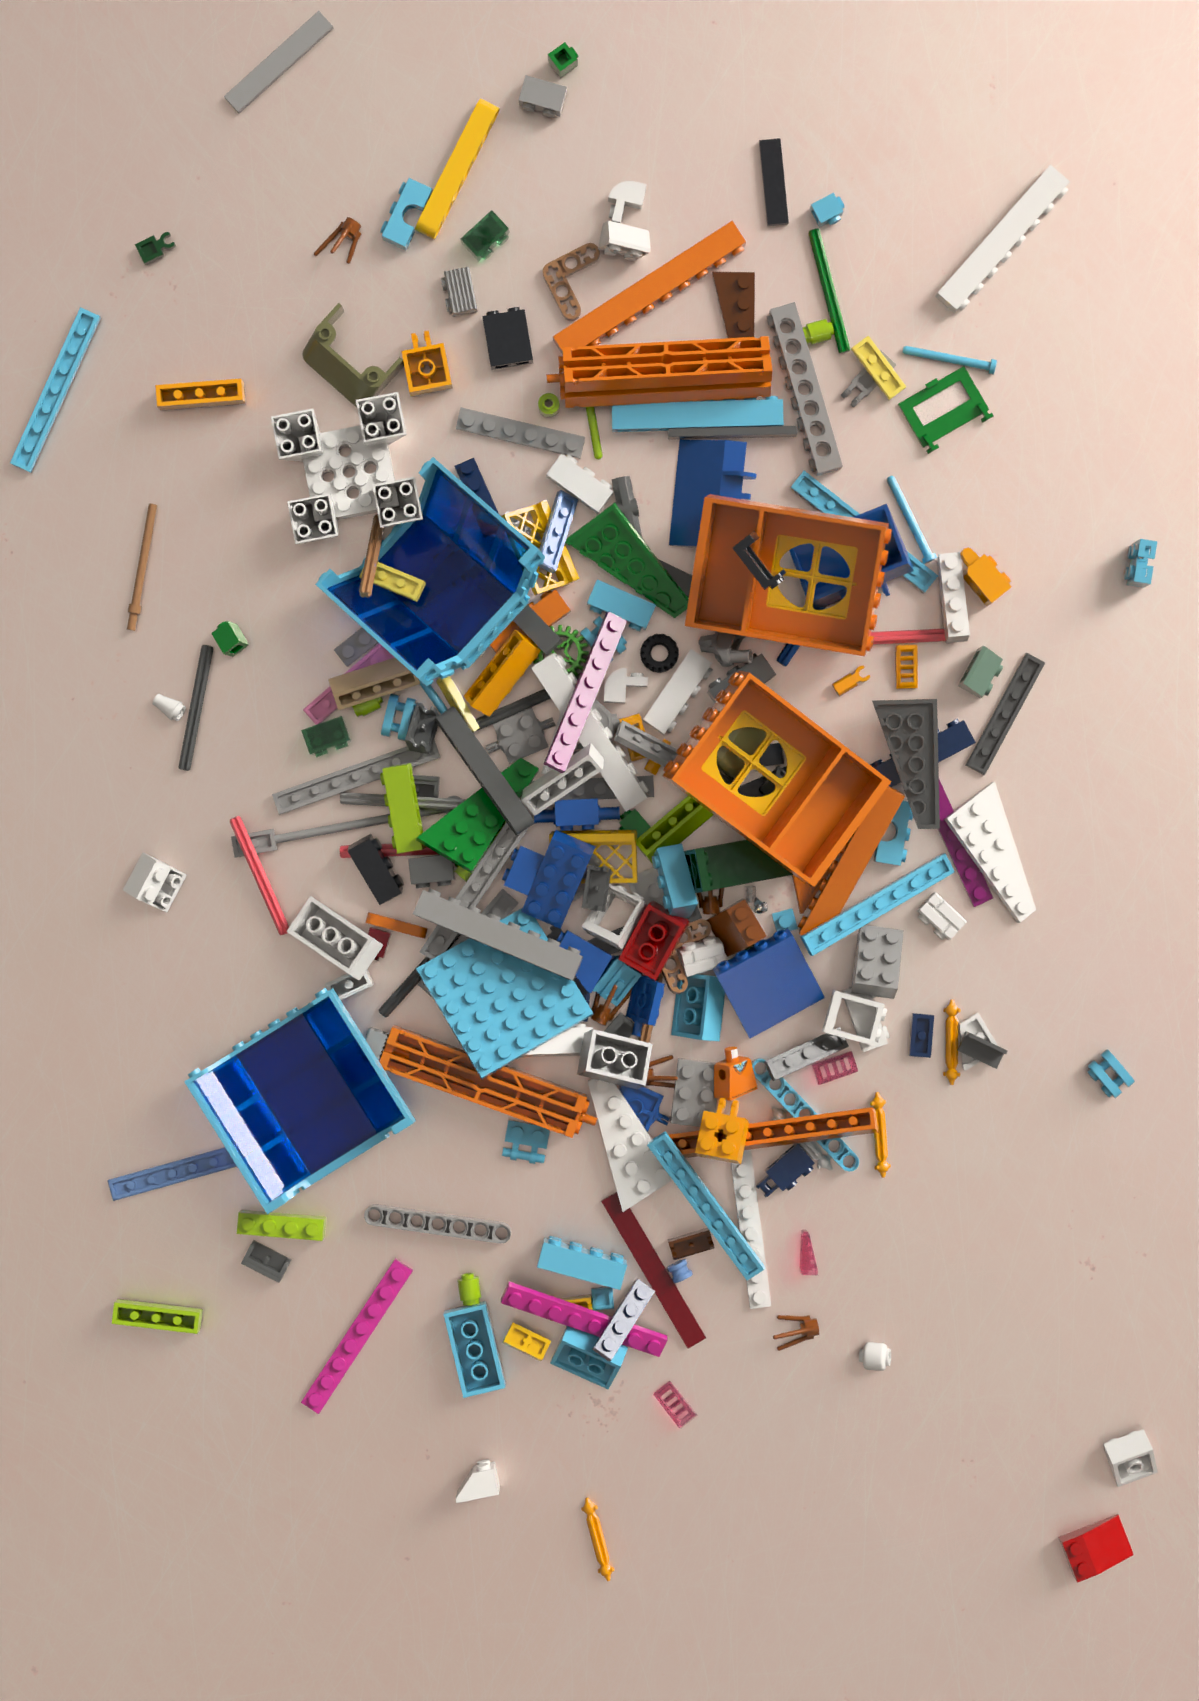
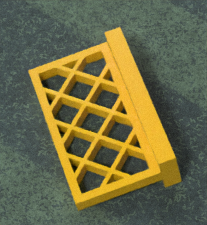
M547 500L536 505L504 514L501 517L510 525H512L511 517L520 521L518 528H514L533 545L540 548L541 543L534 539L537 532L541 540L543 539L551 509ZM528 512H530L534 523L526 519ZM524 525L532 529L530 536L522 532ZM509 534L516 554L520 559L528 549L521 546L520 542ZM565 544L555 572L559 582L551 579L552 573L548 571L547 575L541 573L538 566L536 572L539 574L538 577L544 580L543 588L539 589L536 582L535 586L531 589L535 596L567 586L580 579Z
M637 830L560 831L588 844L597 845L593 853L602 861L598 867H602L605 864L614 872L610 877V883L638 882ZM552 831L549 834V843L551 842V839L555 831ZM601 845H607L613 851L606 859L596 851ZM622 845H631L632 854L627 859L617 851ZM614 853L624 861L617 869L607 862ZM627 864L632 869L633 878H624L618 871ZM582 878L580 884H585L586 878Z

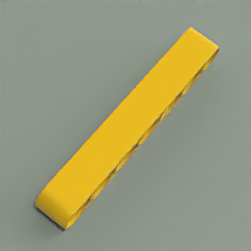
M481 98L479 99L415 227L416 231L432 239L437 237L498 116L499 107Z

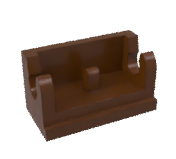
M708 1228L668 1239L673 1260L715 1248Z

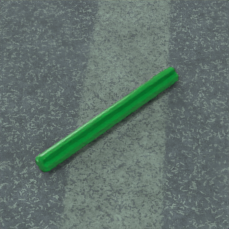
M818 228L812 229L808 234L830 320L833 325L839 353H846L850 351V345L821 232Z

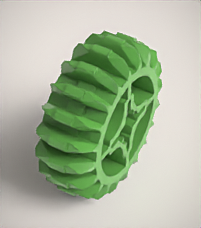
M558 625L557 632L551 626L550 628L559 637L568 638L555 649H560V651L565 649V656L569 660L565 657L563 659L566 663L572 665L567 669V672L569 674L572 672L576 677L578 675L576 670L580 669L582 671L583 666H581V663L585 664L587 660L583 656H588L590 653L589 651H583V649L589 645L588 643L581 644L585 639L583 635L576 638L579 633L577 629L570 634V626L566 627L565 632L562 625ZM573 642H575L578 649L577 660H574L569 655ZM542 650L537 656L539 659L533 661L534 665L544 659V652Z

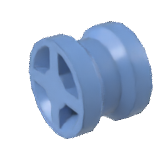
M686 1259L679 1260L667 1267L668 1272L672 1273L674 1284L693 1275L692 1271L687 1267L688 1262Z

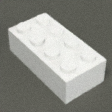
M312 896L309 897L286 931L359 981L383 947V944Z

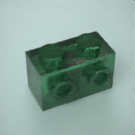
M343 716L301 730L309 754H315L316 758L328 754V749L334 747L336 750L348 747V742L352 741Z

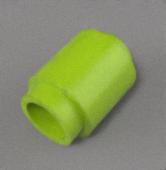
M826 319L808 323L806 327H802L807 344L811 343V345L831 340V335L834 334L832 323L827 322Z
M552 393L543 394L538 401L540 413L545 417L555 416L560 409L558 397ZM551 401L553 405L546 407L545 402Z
M382 697L354 705L352 708L357 717L361 715L364 717L382 708L380 703L383 702Z
M474 1273L462 1274L461 1278L457 1280L460 1301H463L464 1306L479 1304V1298H481L479 1277L474 1276Z

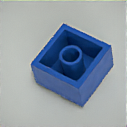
M520 846L519 849L515 848L510 859L514 861L511 869L506 868L502 878L505 881L504 886L528 896L544 855Z

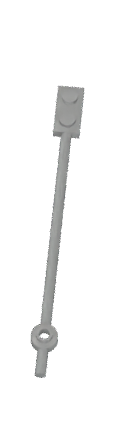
M450 796V797H448V798H452V799H461V798L458 797V796ZM419 808L421 817L439 813L448 814L452 811ZM390 814L275 835L274 829L248 833L258 854L278 850L276 843L388 823V815ZM231 836L234 857L244 856L236 836Z

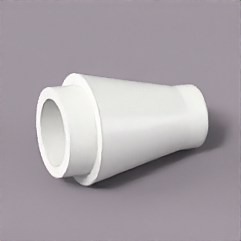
M157 694L152 702L171 721H179L186 710L181 701L162 696L161 694Z

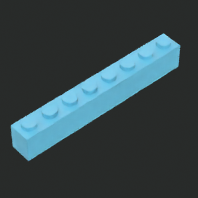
M778 396L765 397V400L744 398V400L723 399V401L705 400L612 406V432L668 431L670 428L784 425L783 399H778Z

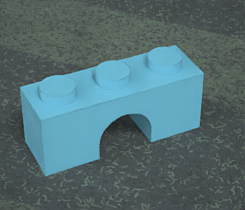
M411 178L408 179L407 183H402L398 193L401 196L398 202H393L389 212L392 215L389 221L384 222L380 231L383 233L382 238L384 241L405 251L407 250L415 229L405 223L403 217L410 209H418L423 212L433 192L432 188Z
M902 801L891 821L896 829L894 838L890 841L879 842L875 850L874 862L901 866V862H905L907 850L904 849L905 841H909L911 831L907 826L908 821L913 819V814L907 801Z

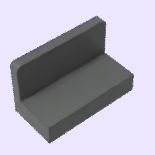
M967 1031L957 1051L995 1069L998 1068L1003 1055L1007 1054L1008 1051Z

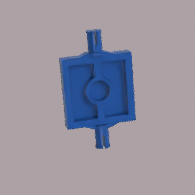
M641 976L632 987L626 1017L631 1018L635 1022L631 1035L639 1037L641 1036L643 1024L655 1026L656 1019L659 1016L660 1002L664 995L665 984L655 981L648 976Z
M621 1086L619 1090L647 1132L655 1120L666 1126L668 1125L667 1121L670 1120V1117L659 1113V1106L664 1097L663 1095L646 1087L634 1089Z

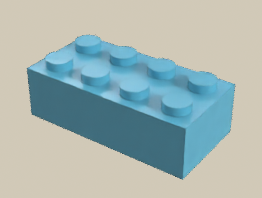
M549 1236V1239L544 1237L537 1268L621 1290L627 1268V1260L623 1258V1255L611 1252V1255L603 1254L602 1249L591 1247L589 1250L582 1248V1244L570 1241L567 1244L563 1243L559 1237Z
M483 1301L476 1305L445 1310V1323L463 1398L504 1389L506 1382L487 1302Z

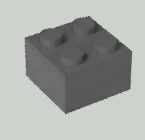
M442 855L408 859L411 885L416 884V888L430 887L432 882H437L438 886L451 885V880H456L454 863Z

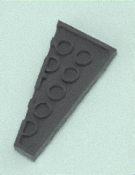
M937 699L872 701L917 828L940 829Z

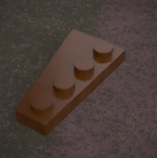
M712 272L727 338L754 337L755 272Z

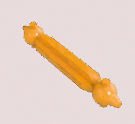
M951 999L949 1005L943 1009L948 1015L946 1019L945 1056L948 1070L943 1072V1076H946L950 1085H954L957 1077L961 1075L956 1070L958 1065V1019L956 1015L961 1012V1009Z
M876 1092L875 1097L870 1102V1106L875 1108L878 1133H874L875 1154L878 1163L874 1168L880 1172L882 1178H885L886 1172L891 1167L886 1162L888 1157L885 1113L882 1109L884 1104H886V1100H883L879 1092Z
M587 1497L581 1510L587 1514L586 1521L598 1563L601 1565L598 1573L604 1576L607 1581H610L614 1568L608 1564L609 1556L599 1518L594 1513L598 1506Z

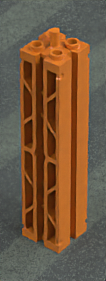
M761 336L760 338L743 337L577 346L576 348L562 347L563 356H558L559 374H546L547 383L560 382L561 400H565V408H574L575 406L595 407L757 398L758 396L771 397L772 363L769 336Z
M397 1025L391 1028L380 1059V1064L384 1070L573 1138L574 1133L579 1134L582 1122L593 1126L596 1124L597 1118L586 1114L590 1103L589 1100H586L587 1094L510 1066H504L481 1079L463 1049Z

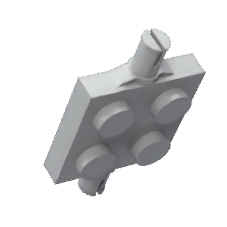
M531 707L494 723L493 727L497 734V741L485 746L489 749V754L501 749L510 764L520 758L549 747L544 737V730L556 726L555 722H552L554 721L552 717L540 722Z

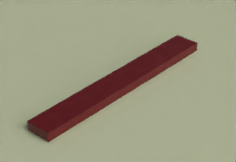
M617 1192L601 1200L686 1347L689 1349L706 1339L705 1334L678 1288L673 1283L672 1278L631 1208L622 1212Z

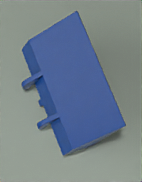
M680 439L669 538L670 546L697 548L704 498L707 495L712 494L751 500V494L742 493L743 479L755 480L757 475L744 472L747 442Z
M884 504L853 518L889 523L888 529H892L890 542L885 545V550L888 551L887 562L881 568V572H885L881 588L883 593L889 596L890 592L886 582L910 573L914 569L888 505ZM808 543L790 549L789 551L796 570L810 571L814 546ZM828 546L822 548L819 573L848 578L850 569L845 559ZM800 579L804 594L806 596L808 589V581L805 579ZM818 582L815 588L813 608L818 609L842 600L847 593V588L842 585Z

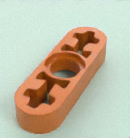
M368 912L365 922L424 939L428 928L370 912Z

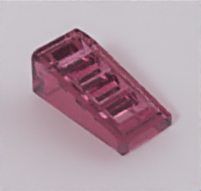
M852 1051L811 1064L818 1085L858 1072ZM846 1057L848 1058L851 1069L847 1070L844 1062V1058ZM838 1060L840 1061L843 1072L840 1073L835 1062ZM832 1063V1067L835 1073L834 1075H831L828 1067V1064ZM821 1066H824L827 1077L823 1078L820 1070Z
M802 1229L799 1271L802 1275H818L810 1235L806 1229Z
M671 1381L667 1382L653 1394L678 1428H683L698 1416ZM671 1389L673 1393L663 1399L661 1396ZM676 1396L678 1400L669 1406L667 1403ZM682 1404L683 1407L674 1413L673 1409ZM687 1410L689 1414L680 1420L678 1417Z

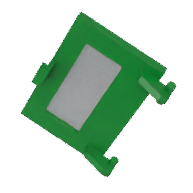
M965 366L939 381L935 378L925 384V389L898 403L923 448L929 447L926 450L928 454L939 448L938 444L934 446L933 442L976 417L983 415L982 423L994 417L993 413L989 414L987 412L989 408Z

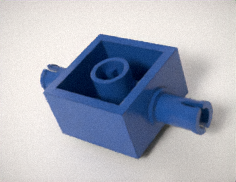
M598 798L558 800L555 802L553 810H543L535 815L534 822L535 824L554 822L556 827H560V831H571L573 826H582V830H593L595 825H599L601 820H620L619 806L600 807L598 805Z

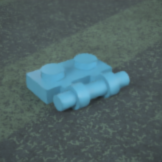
M508 1120L505 1142H511L513 1145L512 1149L503 1147L502 1156L510 1157V1160L515 1161L516 1159L527 1160L532 1164H535V1162L544 1163L545 1155L537 1154L538 1148L547 1149L550 1130L535 1124ZM519 1144L532 1146L531 1152L518 1150Z

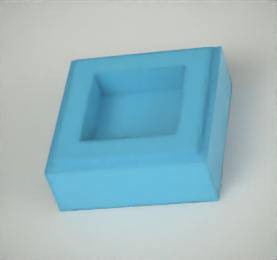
M591 1288L593 1310L614 1309L613 1288Z

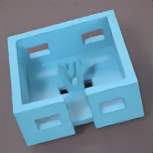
M1139 539L1133 543V546H1129L1127 557L1130 559V566L1126 567L1124 575L1128 586L1144 588L1151 584L1154 566H1148L1147 564L1148 558L1155 559L1157 541Z

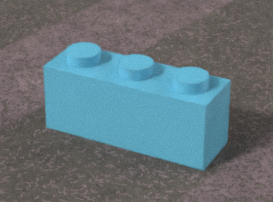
M600 580L596 581L587 605L590 606L589 610L600 615L602 612H611L630 623L628 627L639 632L641 628L646 630L656 607L651 602Z

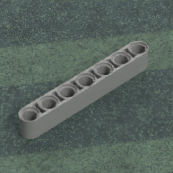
M379 1204L370 1205L364 1214L365 1221L373 1226L499 1244L506 1243L511 1236L510 1226L499 1221ZM370 1210H378L380 1218L372 1220L369 1217ZM391 1213H399L401 1221L393 1223L390 1220ZM415 1215L420 1216L423 1220L422 1225L414 1226L411 1218ZM439 1218L444 1222V1227L436 1229L433 1227L432 1221ZM457 1221L463 1222L465 1230L457 1232L454 1230L453 1224ZM476 1225H484L486 1233L483 1235L476 1234L474 1230ZM498 1228H505L508 1235L505 1238H499L496 1235Z

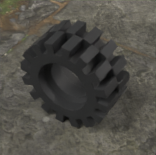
M665 634L649 636L641 647V661L652 672H666L672 669L678 660L679 649L677 643L672 637ZM656 645L666 647L668 656L664 661L659 662L652 658L651 650Z

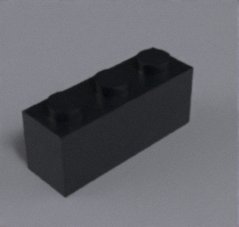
M369 834L349 845L347 851L378 904L381 905L402 894L404 883L400 875H395L393 872V864L390 858L383 855L381 851L383 847L377 837L374 839L372 834Z

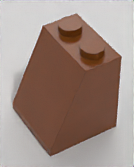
M745 899L737 901L706 920L710 923L715 937L722 941L727 957L750 947L767 936Z

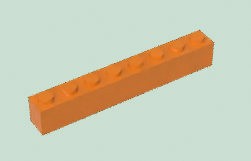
M888 786L851 836L849 842L843 847L839 860H834L828 870L831 872L828 880L823 879L818 888L821 891L818 898L813 897L808 906V909H810L808 916L803 915L797 926L800 928V935L806 934L840 914L905 798L903 793Z

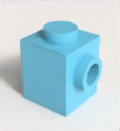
M833 192L811 204L810 211L820 228L828 223L831 226L839 222L845 207L839 196L836 197Z

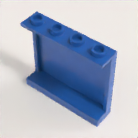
M788 928L778 930L772 937L758 941L754 947L738 952L735 957L728 961H721L712 969L749 1038L760 1034L825 998Z

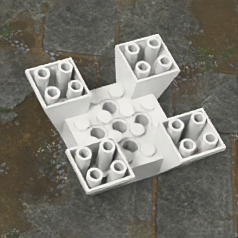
M398 392L356 400L360 425L320 433L313 408L271 416L279 460L303 462L310 494L308 498L287 501L295 544L338 536V520L378 513L381 528L423 520L415 477L395 480L388 445L407 435ZM344 447L351 448V453L347 457L340 455V451ZM368 464L376 465L374 473L368 474L365 472ZM348 468L355 469V475L351 478L344 476V472ZM327 472L334 473V479L330 482L323 480V476ZM352 489L359 490V496L355 499L348 497V493Z

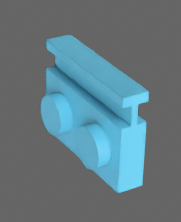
M617 955L604 970L593 989V992H597L601 997L607 999L613 986L617 985L615 994L610 1002L615 1006L619 1005L642 975L638 970L618 960L619 956Z

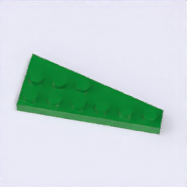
M615 502L566 538L565 543L567 545H571L580 551V554L596 562L599 567L624 584H628L637 593L651 600L653 604L673 618L687 610L689 599Z
M520 758L501 773L519 799H521L523 789L531 784L539 768ZM481 788L424 831L416 840L472 873L506 821L483 788Z

